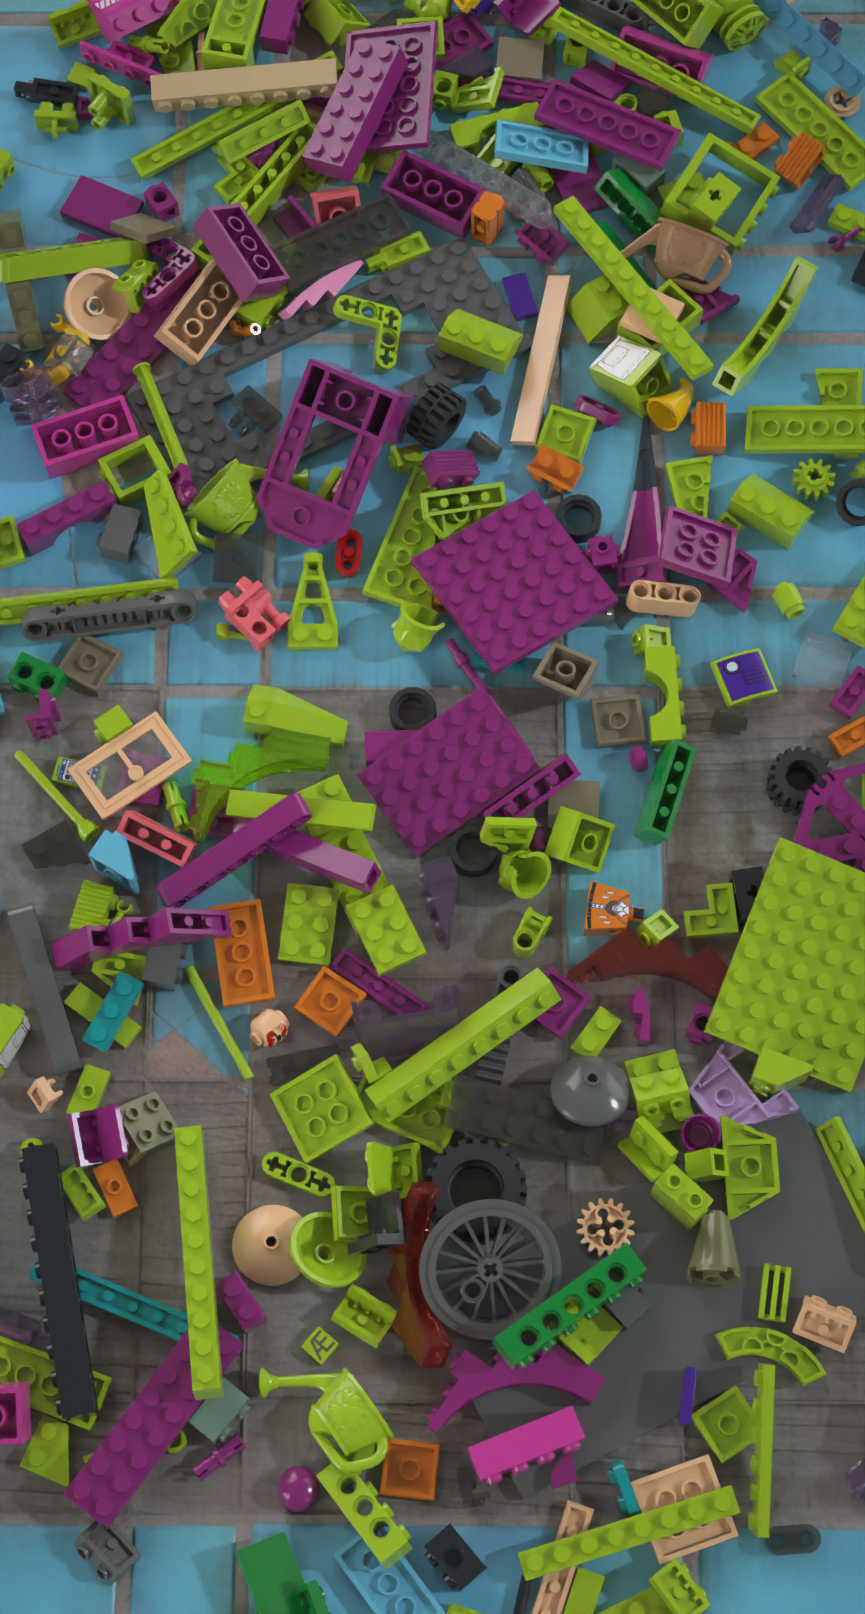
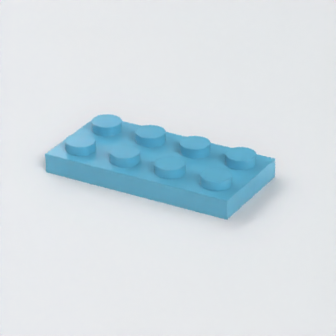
M497 120L494 158L586 174L588 168V141L560 130Z
M382 1527L378 1530L376 1536L382 1538L388 1533ZM359 1534L333 1554L375 1614H445V1611L404 1556L389 1569L385 1570Z

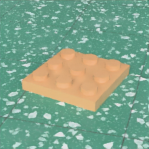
M709 1454L630 1482L640 1513L721 1488ZM732 1516L651 1541L660 1565L674 1558L688 1555L739 1535Z

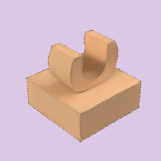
M44 1076L36 1079L27 1092L41 1114L50 1110L54 1102L63 1094L62 1090L58 1092L52 1090L51 1087L55 1084V1079L46 1080Z

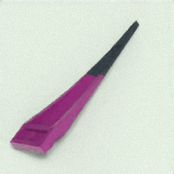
M646 415L643 416L633 493L617 565V588L620 591L629 590L631 584L637 580L667 582V568L657 565L663 531V519L649 418Z

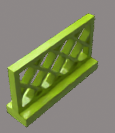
M297 100L217 141L210 147L213 153L224 156L226 163L231 164L311 121L302 101Z

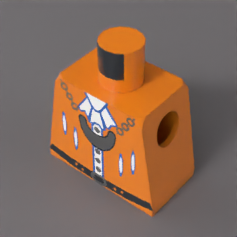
M590 882L583 936L624 935L627 922H643L644 908L629 906V892Z

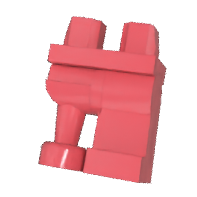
M243 576L235 584V589L241 595L236 599L229 591H226L220 596L218 603L225 611L224 618L231 622L251 642V647L258 653L274 638L275 631L280 632L288 625L291 617L286 612L280 614L271 604V595L269 591L263 588L262 583L258 580L253 583ZM262 613L273 620L272 625L261 616Z

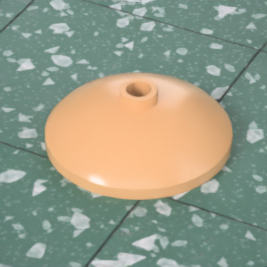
M101 268L86 269L75 275L68 283L64 294V309L70 324L74 328L84 331L89 339L99 341L111 339L132 316L123 293L112 290V285L119 277ZM90 303L94 305V311L90 309Z
M266 1205L252 1210L240 1221L234 1232L232 1251L238 1268L248 1279L264 1286H280L293 1281L302 1274L294 1264L289 1248L291 1232L302 1219V1216L285 1206ZM269 1238L277 1240L273 1247L266 1244Z

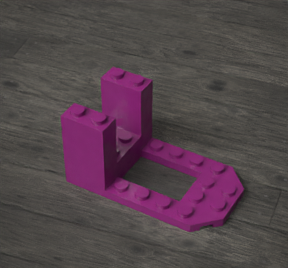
M309 359L256 498L263 509L269 530L310 548L317 549L348 535L383 443L401 444L409 417L419 398L398 389L383 388L352 375V370L333 362ZM316 416L358 433L332 502L290 484Z

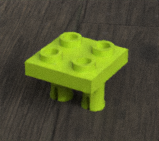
M92 71L87 77L92 99L88 110L95 116L91 120L92 126L102 131L112 117L131 126L135 121L130 92L125 87L112 83L106 76L98 75Z

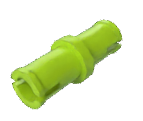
M131 35L128 39L134 42L127 41V45L146 54H152L153 52L166 54L169 50L162 47L170 48V43L167 39H158L151 35L143 37Z
M172 781L173 788H171L170 782H167L162 786L167 802V813L171 815L174 830L180 832L179 826H181L182 832H185L190 828L185 811L187 808L186 803L181 798L178 783Z

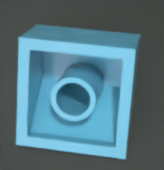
M105 829L88 854L94 870L138 896L140 888L130 847L126 842L127 838L117 831L111 833Z

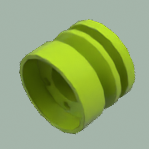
M715 0L716 3L724 8V11L715 23L713 30L719 33V37L729 50L737 51L745 48L764 31L767 25V18L761 12L758 5L754 4L753 0Z

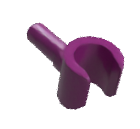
M856 227L841 237L833 235L828 239V243L831 245L838 241L837 246L833 247L832 250L840 252L844 249L845 242L860 233L861 230L859 227Z

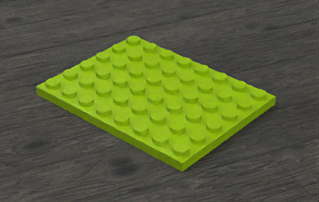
M782 837L779 838L704 1033L757 1055L760 1054L764 1047L814 1065L809 1075L810 1077L846 1092H852L865 1057V873Z

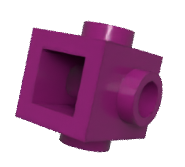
M597 535L592 539H588L587 549H583V553L600 575L616 573L620 550L619 545L614 544L612 535Z

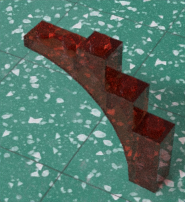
M435 1182L411 1183L401 1209L402 1222L405 1229V1244L387 1250L395 1262L386 1284L400 1303L391 1326L421 1369L444 1367L453 1347L442 1327L440 1319L431 1310L423 1295L419 1277L421 1252L429 1235L433 1207L440 1189Z

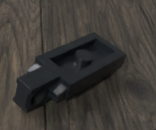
M34 78V80H29L28 83L16 81L14 91L16 97L24 98L32 103L50 102L53 106L62 107L64 103H73L76 109L80 85Z

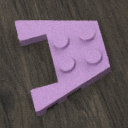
M726 1041L719 1047L709 1064L705 1066L689 1088V1096L700 1111L715 1118L719 1125L720 1116H727L729 1119L742 1125L752 1126L795 1113L799 1110V1106L785 1088L762 1104L730 1063L747 1050Z

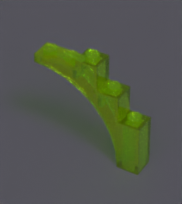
M272 727L269 737L265 736L263 748L236 743L234 753H229L227 764L200 760L199 768L194 769L192 774V784H195L196 794H198L196 799L197 815L193 814L190 821V829L194 832V840L205 841L212 822L228 802L230 790L241 791L261 779L284 772L303 770L326 772L331 754V738Z

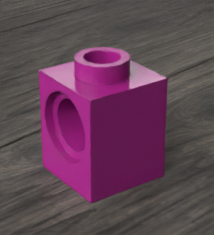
M164 182L153 185L143 192L145 204L154 218L168 222L180 215L178 202Z
M699 1002L696 1003L685 1037L689 1038L691 1043L698 1046L710 1045L713 1036L697 1029L696 1023L699 1021L707 1023L713 1007Z

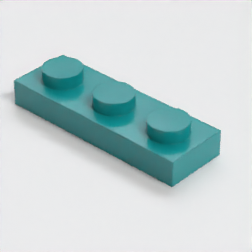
M120 971L82 1041L107 1053L144 987V983Z

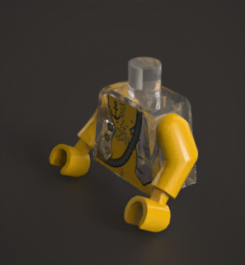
M56 314L60 321L57 324L52 322L50 324L58 333L65 332V334L61 336L41 368L36 369L31 360H24L26 369L20 368V371L26 379H33L36 376L38 380L53 385H59L76 378L94 352L93 348L89 346L90 340L88 335L84 331L74 328L71 324L68 325V322L61 314Z

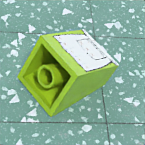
M620 335L589 367L597 386L642 419L644 415H648L646 410L648 400L665 395L674 387L662 353Z
M4 1003L0 1004V1078L33 1029L28 1022L29 1018L24 1015L25 1011L14 1004L10 1007Z

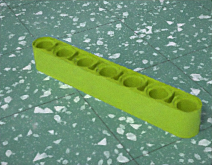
M125 236L0 254V283L77 273L90 268L104 269L130 265L138 259L148 261L147 244Z

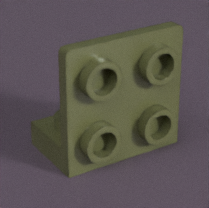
M151 1092L119 1106L124 1116V1134L129 1143L128 1156L124 1157L129 1167L138 1164L148 1151L175 1140L174 1128L179 1127L157 1092Z

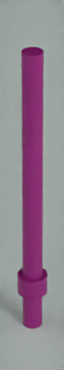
M453 638L446 640L445 645L453 655L454 663L459 669L462 668L476 690L482 686L534 759L527 745L470 664L471 659L466 652L461 651Z

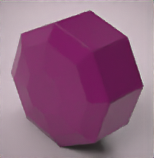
M643 747L631 748L629 761L634 771L638 773L647 770L648 761Z

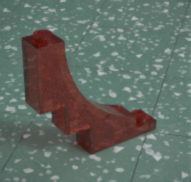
M629 926L570 969L567 973V979L573 984L578 982L584 984L593 976L592 972L597 975L601 982L627 975H656L687 984L706 995L715 1003L728 971V966L710 944L688 959L670 935L648 950Z

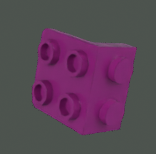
M495 0L493 2L506 22L528 36L538 31L540 26L561 6L559 0Z
M118 1104L67 1114L76 1168L128 1156L129 1143L123 1129L124 1116Z

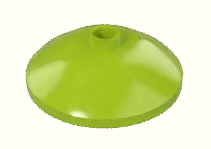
M331 1212L308 1214L295 1225L291 1232L289 1248L294 1264L307 1279L320 1286L340 1288L353 1283L361 1275L367 1262V1254L348 1255L347 1244L351 1242L334 1241Z

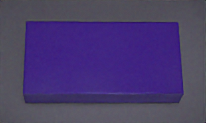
M525 272L503 277L502 283L515 320L521 321L537 317L538 311Z
M686 1367L684 1369L677 1423L679 1426L687 1427L691 1423L697 1370L693 1367Z

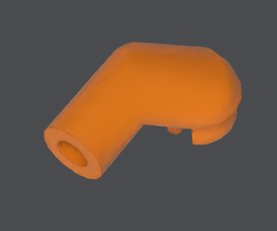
M240 319L229 322L231 329L229 331L234 336L249 338L258 335L261 331V327L257 323L242 327Z

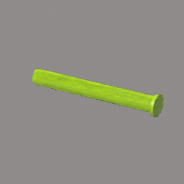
M147 362L137 364L132 369V372L139 380L174 469L180 462L188 465L150 372L151 365Z

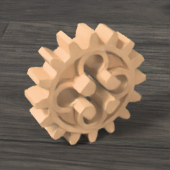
M599 1198L597 1206L589 1202V1211L581 1210L580 1214L584 1219H577L576 1224L582 1228L576 1231V1235L584 1237L580 1241V1245L588 1244L589 1254L595 1249L598 1251V1258H601L603 1252H607L609 1256L614 1250H617L625 1243H628L630 1246L631 1242L627 1237L634 1236L635 1232L629 1230V1228L634 1226L635 1222L627 1220L631 1213L630 1210L621 1211L623 1203L614 1206L613 1199L610 1198L608 1204H604L602 1198ZM599 1211L607 1213L606 1225L608 1227H611L615 1222L623 1224V1229L621 1230L615 1227L610 1228L608 1237L613 1241V1244L610 1246L603 1243L604 1230L600 1229L594 1235L589 1234L587 1228L593 1226L595 1229L601 1227L602 1218L598 1216Z

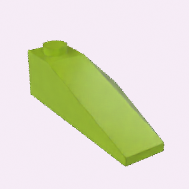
M256 684L253 685L248 695L243 718L245 732L343 747L348 727V721L280 688Z

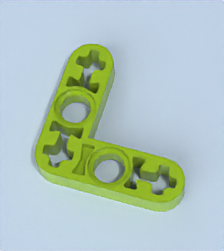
M349 295L339 296L333 306L334 314L342 320L377 329L373 366L380 373H389L397 361L402 322L401 313L394 307ZM342 304L346 305L347 311L343 310ZM362 309H369L373 313V317H365L362 314ZM387 316H391V320L393 321L390 328H387L389 323V318H387ZM382 336H389L393 344H385L382 341ZM385 352H388L386 355L387 365L383 364V360H381Z

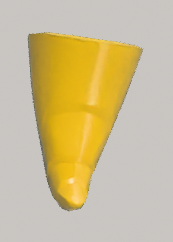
M680 378L681 386L676 391L651 398L647 402L646 410L649 418L658 428L664 431L676 430L693 403L694 386L685 378Z

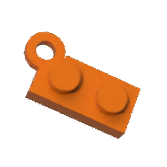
M763 122L750 135L747 134L739 140L737 145L732 142H727V144L751 159L756 160L777 144L780 136Z

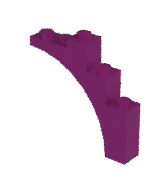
M555 1345L545 1353L542 1350L537 1352L534 1357L538 1361L536 1364L532 1362L523 1369L518 1366L514 1370H511L499 1352L496 1353L491 1361L495 1365L492 1368L465 1349L462 1355L457 1352L448 1366L452 1369L450 1376L457 1383L453 1384L451 1382L442 1395L445 1401L440 1408L435 1405L426 1419L430 1422L428 1429L437 1435L450 1418L467 1404L485 1394L509 1387L536 1386L551 1388L570 1394L590 1405L605 1383L606 1378L558 1345Z

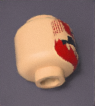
M266 1009L250 1023L252 1031L250 1037L256 1045L272 1048L288 1035L289 1021L281 1011Z

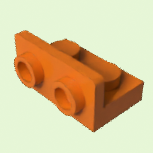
M541 444L532 464L528 465L526 469L532 472L530 477L541 483L546 479L553 483L551 488L564 494L566 490L573 492L586 466Z

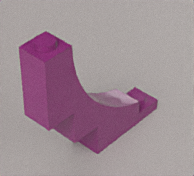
M164 908L149 917H124L109 926L86 925L52 943L51 950L54 969L77 970L90 963L130 951L169 944L198 942L204 938H228L232 936L228 910Z

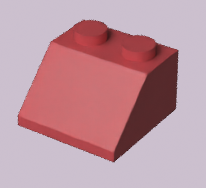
M355 184L309 193L314 222L318 227L320 245L327 244L336 231L356 233L366 237L359 191Z

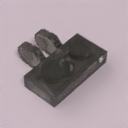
M249 385L231 400L232 405L239 411L231 418L228 425L234 429L243 422L245 417L249 419L239 432L241 437L253 432L256 426L267 434L283 419V414Z

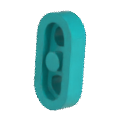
M622 1459L610 1462L611 1468L607 1469V1473L612 1486L617 1485L620 1496L616 1498L621 1512H627L629 1517L639 1514V1506Z

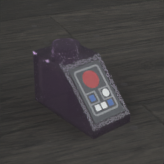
M477 45L441 66L440 70L457 74L458 87H462L465 84H470L480 76L484 79L492 76L494 64Z

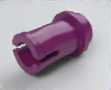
M535 820L537 827L531 840L533 852L545 853L547 842L542 830L544 825L539 820Z

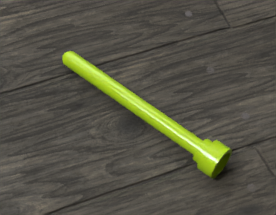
M18 750L15 752V759L75 823L79 837L85 843L92 841L100 832V828L94 821L85 820L23 751Z

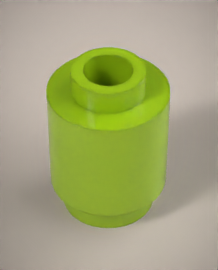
M523 163L522 167L527 170L542 193H545L553 186V176L546 167Z
M785 581L774 588L775 591L772 596L781 613L788 620H793L806 611L804 608L805 602L794 583Z

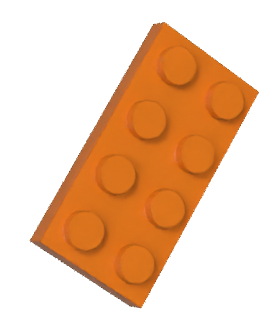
M261 899L209 907L210 910H228L232 936L228 938H214L224 1008L276 1000Z

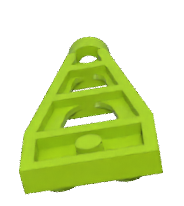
M308 552L303 555L304 567L291 611V619L288 622V651L338 650V623L322 567L323 555L317 552ZM307 584H319L321 598H305ZM320 607L323 611L324 622L322 624H303L302 616L305 608Z

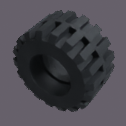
M443 383L436 384L415 405L408 420L407 433L430 450L438 449L451 438L459 427L465 415L466 400Z
M795 746L794 751L791 748L785 749L784 754L779 753L776 759L773 760L767 775L766 790L769 791V799H775L773 805L776 808L779 806L783 807L782 812L787 814L788 810L792 811V816H798L799 812H802L808 790L800 791L792 788L785 776L791 772H802L812 780L813 784L816 783L823 789L825 782L821 776L826 774L831 778L826 772L833 771L832 767H827L829 763L827 758L821 759L822 753L819 751L812 753V748L806 747V750H801V746Z

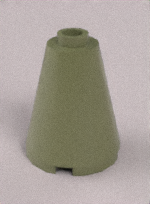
M711 1210L702 1218L686 1272V1279L692 1285L693 1281L700 1282V1288L723 1290L730 1289L731 1283L736 1282L737 1286L741 1283V1271L730 1218L724 1215L722 1211Z

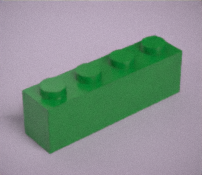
M673 739L662 746L633 834L634 837L654 846L669 839L697 751L696 748L677 739Z

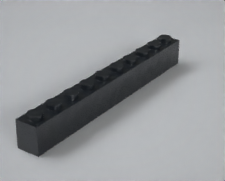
M54 1142L21 1149L23 1157H19L18 1160L20 1171L25 1173L27 1182L22 1184L25 1200L29 1199L31 1208L26 1211L29 1226H33L35 1236H31V1246L33 1252H37L39 1260L38 1263H35V1272L37 1279L42 1280L43 1289L39 1290V1299L41 1306H46L47 1316L43 1317L45 1333H50L51 1343L47 1344L49 1360H54L55 1371L51 1372L53 1387L58 1388L60 1397L55 1400L58 1416L62 1415L63 1419L67 1422L97 1416L100 1414L58 1149Z

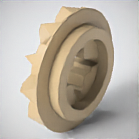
M838 85L828 90L824 102L840 119L842 117L849 119L853 114H857L861 106V97L859 94L855 98L851 97ZM839 98L840 100H842L843 103L847 102L846 107H843L842 104H838Z

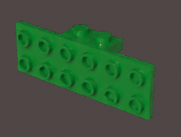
M284 1532L235 1552L258 1614H331L325 1603V1593L322 1587L318 1585L316 1579L305 1584Z

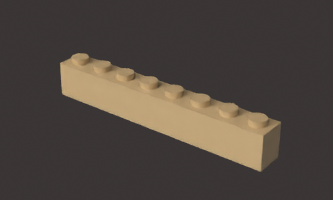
M336 58L150 75L151 99L155 112L169 113L175 110L214 109L218 106L228 105L236 107L241 104L285 102L293 99L307 100L314 97L330 98L338 83Z

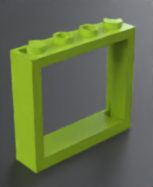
M709 132L664 201L659 213L668 219L697 228L729 243V246L725 250L731 257L735 249L740 251L746 242V239L743 238L745 233L751 234L758 223L754 220L757 215L762 217L767 209L768 204L765 203L767 198H774L779 189L776 184L780 176ZM708 153L713 154L765 187L735 237H732L716 226L710 232L706 231L687 216L689 209L677 202Z

